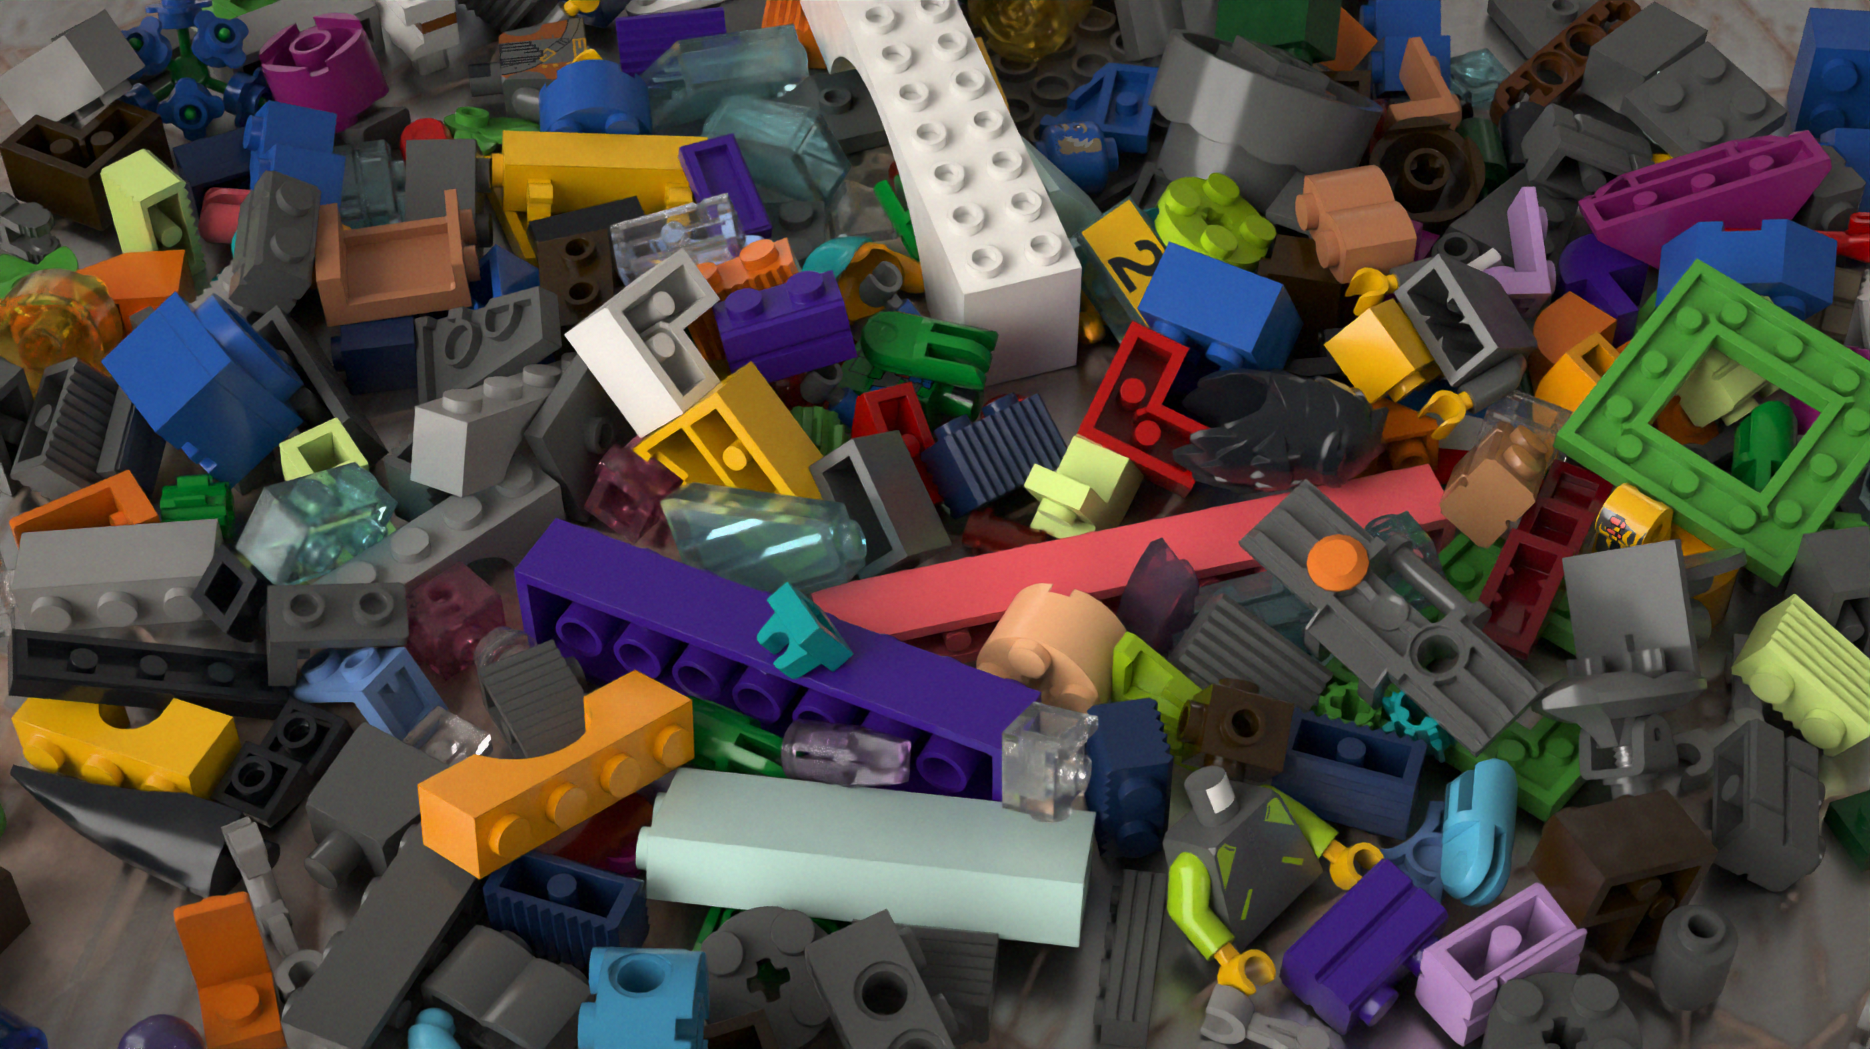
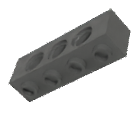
M888 909L804 946L807 970L844 1049H956L951 1038L959 1035L960 1031L954 1014L941 992L930 997L918 973L927 968L922 949L909 926L899 931L897 930ZM883 989L894 990L906 1000L905 1005L898 1012L891 1015L875 1014L866 1007L865 1002L871 994Z

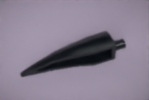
M13 765L10 771L11 776L40 804L80 835L120 860L189 893L208 898L217 895H227L243 878L229 851L221 829L222 826L245 818L246 816L242 811L187 793L141 791L100 785ZM263 839L268 854V861L272 869L278 862L280 846L278 843Z

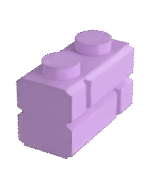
M1536 882L1424 949L1420 966L1422 974L1418 976L1415 996L1419 1004L1457 1044L1465 1046L1485 1033L1490 1010L1497 999L1501 986L1507 981L1546 972L1576 975L1580 961L1578 954L1583 950L1587 931L1585 928L1577 929L1544 885Z

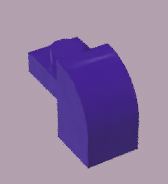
M1593 233L1581 236L1569 243L1560 255L1556 272L1555 290L1550 304L1568 291H1571L1617 319L1612 346L1616 349L1633 338L1639 312L1637 306H1640L1649 264L1598 241Z

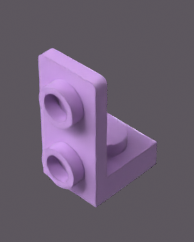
M1522 187L1507 211L1515 269L1508 266H1497L1482 272L1493 276L1500 282L1522 318H1534L1548 297L1554 293L1556 271L1553 262L1546 260L1544 240L1548 229L1546 210L1543 206L1538 207L1535 187Z

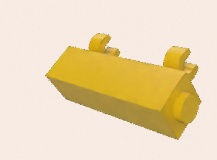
M503 130L502 153H491L492 188H501L503 211L527 212V226L530 221L550 217L551 212L567 213L637 196L645 215L665 211L666 231H690L689 216L702 215L678 159L679 147L708 140V137Z

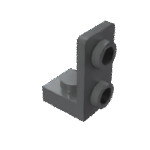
M402 583L272 585L267 588L266 645L268 686H295L297 659H310L311 648L403 646L408 642L409 628L406 591Z

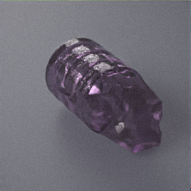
M809 719L793 721L785 733L781 749V761L784 773L789 779L822 782L830 785L838 784L847 788L896 785L909 781L910 740L861 725H847L844 723H830ZM795 751L808 752V755L798 757L795 756Z

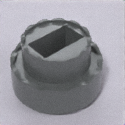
M1183 29L1171 30L1148 99L1149 106L1157 108L1161 115L1171 121L1155 169L1163 171L1170 181L1183 177H1199L1207 180L1212 173L1226 175L1238 185L1240 189L1239 195L1265 217L1267 209L1296 171L1313 175L1358 167L1383 113V108L1373 100L1331 80L1328 76L1285 50L1236 35L1233 43L1210 35Z

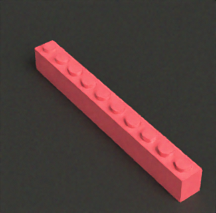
M1429 464L1346 481L1340 488H1330L1327 485L1316 487L1374 538L1378 536L1385 542L1396 533L1405 535L1412 542L1411 550L1427 564L1454 539L1456 526L1441 514L1439 503L1444 495V490ZM1291 492L1273 494L1263 498L1223 506H1214L1204 510L1160 519H1150L1145 522L1087 532L1081 535L1037 544H1028L1022 547L973 557H964L959 560L901 570L861 580L837 583L831 586L811 589L810 598L824 612L830 613L842 621L879 634L891 635L906 644L940 656L955 658L961 663H967L977 660L979 652L1014 597L1022 589L1034 584H1054L1049 592L1068 597L1074 589L1087 593L1107 606L1126 629L1198 614L1209 597L1225 593L1240 605L1290 595L1293 593L1241 548L1239 541Z

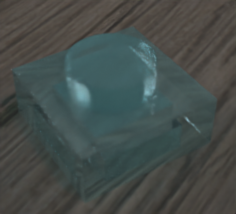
M1488 48L1470 51L1451 58L1450 92L1451 94H1459L1463 101L1471 103L1472 106L1492 101L1500 83L1510 76L1511 73Z

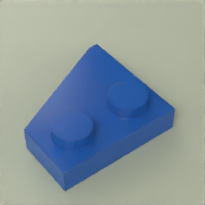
M1106 63L1093 74L1092 80L1088 84L1079 86L1067 96V108L1056 118L1049 114L1041 118L1039 141L1043 130L1049 125L1094 121L1100 126L1104 138H1114L1118 153L1134 152L1146 154L1156 108L1148 105V99L1159 68Z

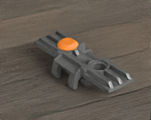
M1307 479L1239 541L1241 548L1315 613L1305 627V648L1320 662H1323L1330 654H1333L1359 679L1358 696L1373 710H1377L1383 705L1384 693L1388 686L1393 683L1473 756L1477 757L1546 692V686L1481 631L1492 614V611L1481 601L1472 603L1411 550L1412 542L1405 535L1396 533L1385 542L1378 536L1374 538ZM1395 571L1442 612L1445 617L1440 622H1429L1405 601L1402 596L1389 587L1384 580ZM1459 654L1458 662L1447 672L1437 674L1423 669L1433 659L1448 658L1453 660Z

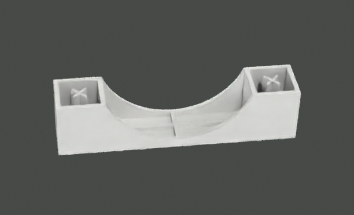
M800 0L801 7L829 74L857 69L875 103L888 137L905 193L921 264L927 308L931 317L993 330L999 334L995 350L991 352L993 358L990 369L985 373L987 378L985 387L1076 365L1082 266L957 0Z

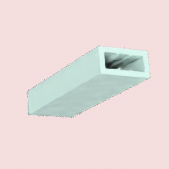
M678 767L667 793L658 792L656 796L651 827L642 826L639 832L636 847V867L640 870H647V899L743 910L764 906H778L788 910L804 912L808 917L852 922L853 919L863 920L888 909L893 922L898 924L999 933L1000 939L1079 947L1091 877L1096 812Z

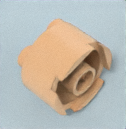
M1039 583L1022 589L1014 597L979 652L976 669L1004 679H1014L1026 687L1041 692L1040 745L1048 746L1054 744L1057 738H1072L1087 733L1086 728H1088L1086 720L1089 718L1087 710L1094 705L1109 703L1112 693L1113 651L1126 633V628L1107 606L1093 596L1074 589L1068 597L1049 592L1054 584Z

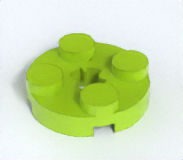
M1220 173L1210 174L1207 180L1199 177H1183L1172 181L1155 209L1159 208V214L1154 220L1155 228L1166 247L1170 241L1252 273L1258 268L1260 258L1266 256L1268 248L1276 236L1273 224L1260 216L1256 209L1239 195L1240 189L1236 182Z

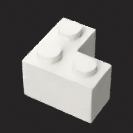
M684 248L642 274L564 334L640 438L686 412L721 382L683 330L720 300Z

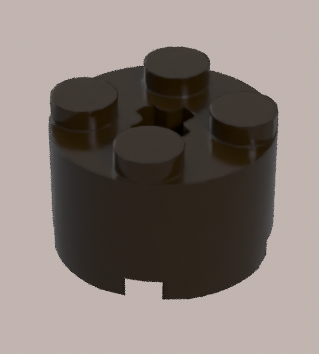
M1425 116L1404 119L1390 127L1386 134L1378 140L1366 166H1378L1390 184L1395 201L1405 208L1410 219L1423 223L1422 230L1439 235L1441 239L1449 225L1475 206L1485 182L1483 156L1477 144L1468 135L1464 138L1450 129L1451 123L1439 118Z

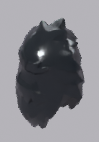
M1242 368L1216 371L1200 378L1197 383L1199 388L1189 392L1181 402L1188 411L1201 417L1198 421L1199 423L1210 429L1190 434L1191 444L1174 449L1173 460L1191 471L1195 481L1230 489L1231 492L1238 494L1270 493L1288 490L1291 487L1299 486L1305 479L1312 484L1340 488L1346 481L1362 473L1374 458L1388 450V445L1382 433L1389 409L1387 407L1373 409L1359 388H1350L1343 383L1318 375L1310 378L1278 368L1266 370Z

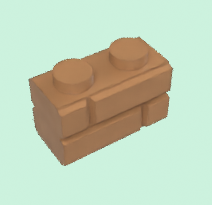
M1499 421L1480 440L1478 447H1473L1454 466L1443 493L1444 495L1439 503L1441 514L1479 548L1484 547L1488 549L1508 529L1510 521L1516 522L1536 502L1547 464L1544 455L1547 449L1543 442L1523 425H1518L1514 428L1509 422Z

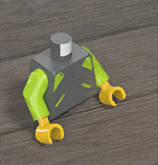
M1207 766L1194 771L1186 778L1184 787L1193 808L1165 833L1163 848L1169 868L1167 911L1171 919L1186 935L1187 939L1195 945L1208 962L1213 959L1219 962L1221 967L1217 974L1218 984L1231 986L1249 997L1256 993L1254 985L1261 987L1275 979L1276 968L1272 959L1261 950L1250 949L1241 954L1239 953L1324 872L1319 858L1323 856L1330 861L1329 872L1333 882L1343 890H1350L1363 877L1355 870L1353 859L1363 868L1371 870L1382 858L1384 859V856L1371 843L1362 842L1347 848L1335 839L1339 833L1336 829L1303 804L1269 784L1256 786L1228 780L1224 768L1220 766Z

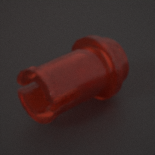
M987 507L984 512L974 509L968 518L964 530L962 546L971 548L972 555L978 556L983 552L988 554L1028 544L1046 542L1047 530L1035 529L994 516L995 511L990 507Z

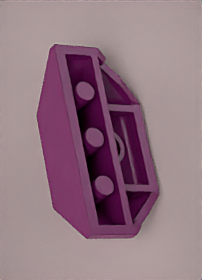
M1809 130L1793 132L1788 137L1767 135L1731 140L1621 174L1600 187L1594 195L1586 196L1579 200V210L1598 241L1659 269L1662 246L1698 222L1723 221L1726 228L1761 229L1762 220H1792L1832 169L1831 158Z

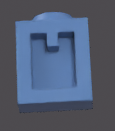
M406 647L324 649L304 663L301 668L303 675L296 681L295 686L289 688L290 697L305 703L354 702L370 725L411 746H414L448 710V707Z

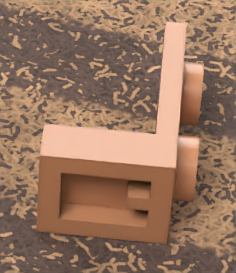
M1409 38L1399 72V79L1411 101L1389 105L1381 137L1395 123L1404 119L1423 116L1439 118L1451 123L1450 129L1455 131V128L1460 125L1462 119L1460 101L1455 94H1451L1441 76V69L1437 58L1430 55L1422 38Z

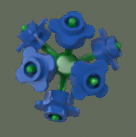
M161 0V3L145 6L146 13H157L158 19L153 16H147L139 26L128 31L122 30L121 32L145 65L144 68L130 76L129 79L137 80L143 74L149 76L156 75L167 69L170 71L171 81L153 93L143 84L136 83L133 85V89L117 100L161 115L164 124L172 123L178 127L189 141L204 138L206 136V127L214 118H220L224 114V110L236 116L234 124L237 128L245 127L248 117L250 115L255 116V113L265 103L272 100V92L269 87H266L267 80L262 68L258 67L253 76L244 72H237L228 83L212 78L207 66L214 68L226 66L232 69L240 68L246 61V54L242 48L243 40L249 34L248 27L238 18L228 20L216 17L209 10L202 11V8L212 6V0ZM196 26L198 31L191 45L189 27ZM162 29H177L181 56L175 60L171 59L172 45L169 39L160 33ZM208 89L224 94L223 100L219 96H212Z

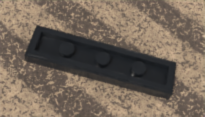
M13 628L7 645L9 696L165 710L173 698L229 716L276 720L290 698L288 686H268L266 654Z

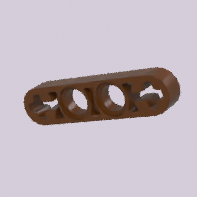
M1634 0L1597 1L1500 83L1490 104L1489 115L1492 122L1499 128L1500 118L1507 112L1510 106L1522 101L1526 93L1530 97L1528 102L1540 104L1545 108L1551 103L1558 106L1581 87L1588 60L1587 56L1576 53L1570 44L1582 42L1592 47L1641 11L1640 6ZM1619 20L1609 28L1608 33L1603 30L1606 21L1612 23ZM1540 70L1553 71L1562 78L1563 83L1558 85L1547 84L1538 77L1537 72Z

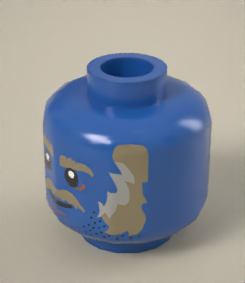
M1094 121L1049 125L1043 130L1040 141H1033L1032 143L1040 153L1087 195L1101 193L1107 185L1109 172H1116L1118 170L1116 142L1113 137L1104 138L1100 126Z

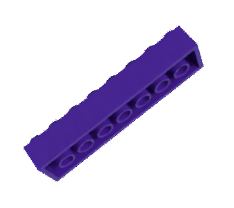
M558 518L554 519L514 569L527 649L553 639L562 657L567 658L573 655L578 660L586 681L603 687L627 673L637 670L684 696H695L702 700L713 701L757 719L761 722L763 730L784 738L800 748L807 756L808 766L868 788L1026 804L1039 782L1041 692L1026 687L1019 681L1008 678L1004 679L965 665L955 658L940 656L906 644L891 635L879 634L842 621L827 612L825 614L854 654L834 672L820 664L798 679L792 680L773 664L779 656L785 653L789 644L776 655H773L757 641V634L775 613L766 600L773 593L753 589L720 577L710 570L689 566L661 556L654 550L639 548L603 535L593 528L581 527Z

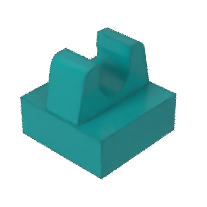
M788 581L766 599L775 613L757 634V641L773 655H776L789 644L785 653L779 656L773 664L792 680L798 679L820 664L834 672L854 654L822 608Z

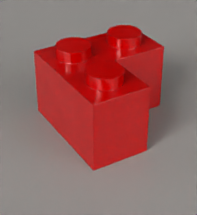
M1132 320L1079 427L1076 437L1129 458L1144 475V479L1185 498L1192 490L1196 481L1193 479L1191 471L1173 460V450L1191 444L1190 434L1210 428L1162 405L1189 348Z

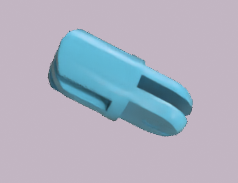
M1496 758L1477 763L1475 770L1465 771L1446 785L1440 871L1443 889L1451 897L1460 899L1463 904L1474 908L1493 902L1504 890L1511 872L1518 783L1515 770L1509 763Z

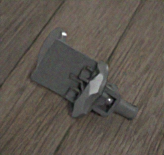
M1681 539L1562 558L1577 659L1567 660L1569 678L1561 679L1547 687L1546 692L1531 705V710L1549 719L1568 724L1577 723L1582 727L1579 735L1580 775L1585 780L1602 779L1603 785H1610L1612 800L1626 794L1637 796L1654 792L1653 780L1659 779V771L1674 769L1678 766L1679 760L1670 726L1666 719L1657 713L1675 711L1694 700L1707 689L1706 678L1701 676L1697 649L1701 648L1708 641L1711 634L1712 621L1706 607L1691 597L1707 592L1713 583L1714 576L1746 565L1747 559L1744 548L1714 550L1683 556Z

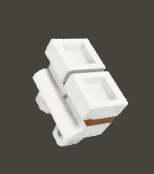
M454 0L374 1L378 6L381 25L388 32L391 41L396 47L401 48L412 61V66L420 75H428L449 66L447 48L460 44Z

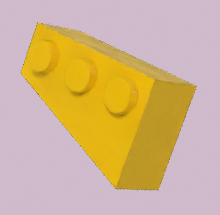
M752 361L722 380L686 412L652 431L632 449L646 462L654 457L680 477L683 482L679 488L696 500L702 495L731 518L727 524L731 529L790 575L832 551L842 541L808 468L824 456Z

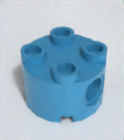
M592 948L589 964L590 993L597 994L596 1002L581 1003L578 1019L579 1049H708V1040H703L704 1019H709V972L705 952L665 948Z

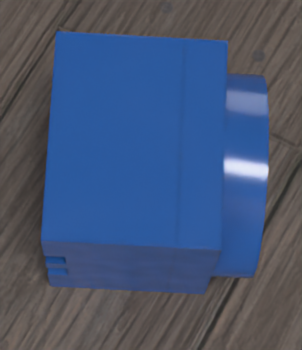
M175 291L101 360L102 364L155 433L177 450L182 448L190 460L195 464H200L217 481L229 482L231 489L303 422V419L287 401L304 385L301 378L280 353L240 313L215 293H212L203 303L194 308Z

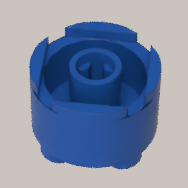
M591 59L568 64L557 71V79L548 87H546L545 82L540 90L538 99L540 132L653 135L648 87L644 80L636 73L635 78L621 72L620 64L609 60Z

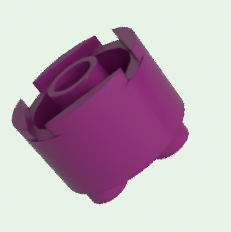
M327 13L314 16L313 19L316 26L299 32L296 23L277 32L262 46L259 58L262 63L263 74L275 101L336 113L335 133H338L355 125L358 121L356 114L368 108L375 101L385 97L389 92V88L360 20L348 13Z

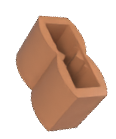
M1368 165L1305 176L1303 194L1297 195L1295 202L1297 221L1303 231L1309 230L1316 242V252L1321 266L1329 268L1338 282L1341 284L1350 283L1355 273L1364 267L1374 268L1387 276L1389 275L1390 268L1414 262L1417 242L1414 226L1405 208L1395 201L1390 184L1378 166Z

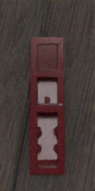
M1554 459L1537 495L1536 502L1523 514L1517 529H1511L1480 594L1478 601L1484 603L1492 611L1489 621L1481 631L1509 655L1528 660L1567 591L1562 558L1585 554L1596 533L1595 522L1598 514L1614 491L1615 486L1590 470Z

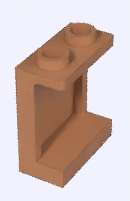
M456 189L444 190L447 216L345 231L343 230L338 204L320 205L315 246L316 283L327 327L472 306L470 282L481 281L476 246L470 245L477 244L472 209L460 210Z

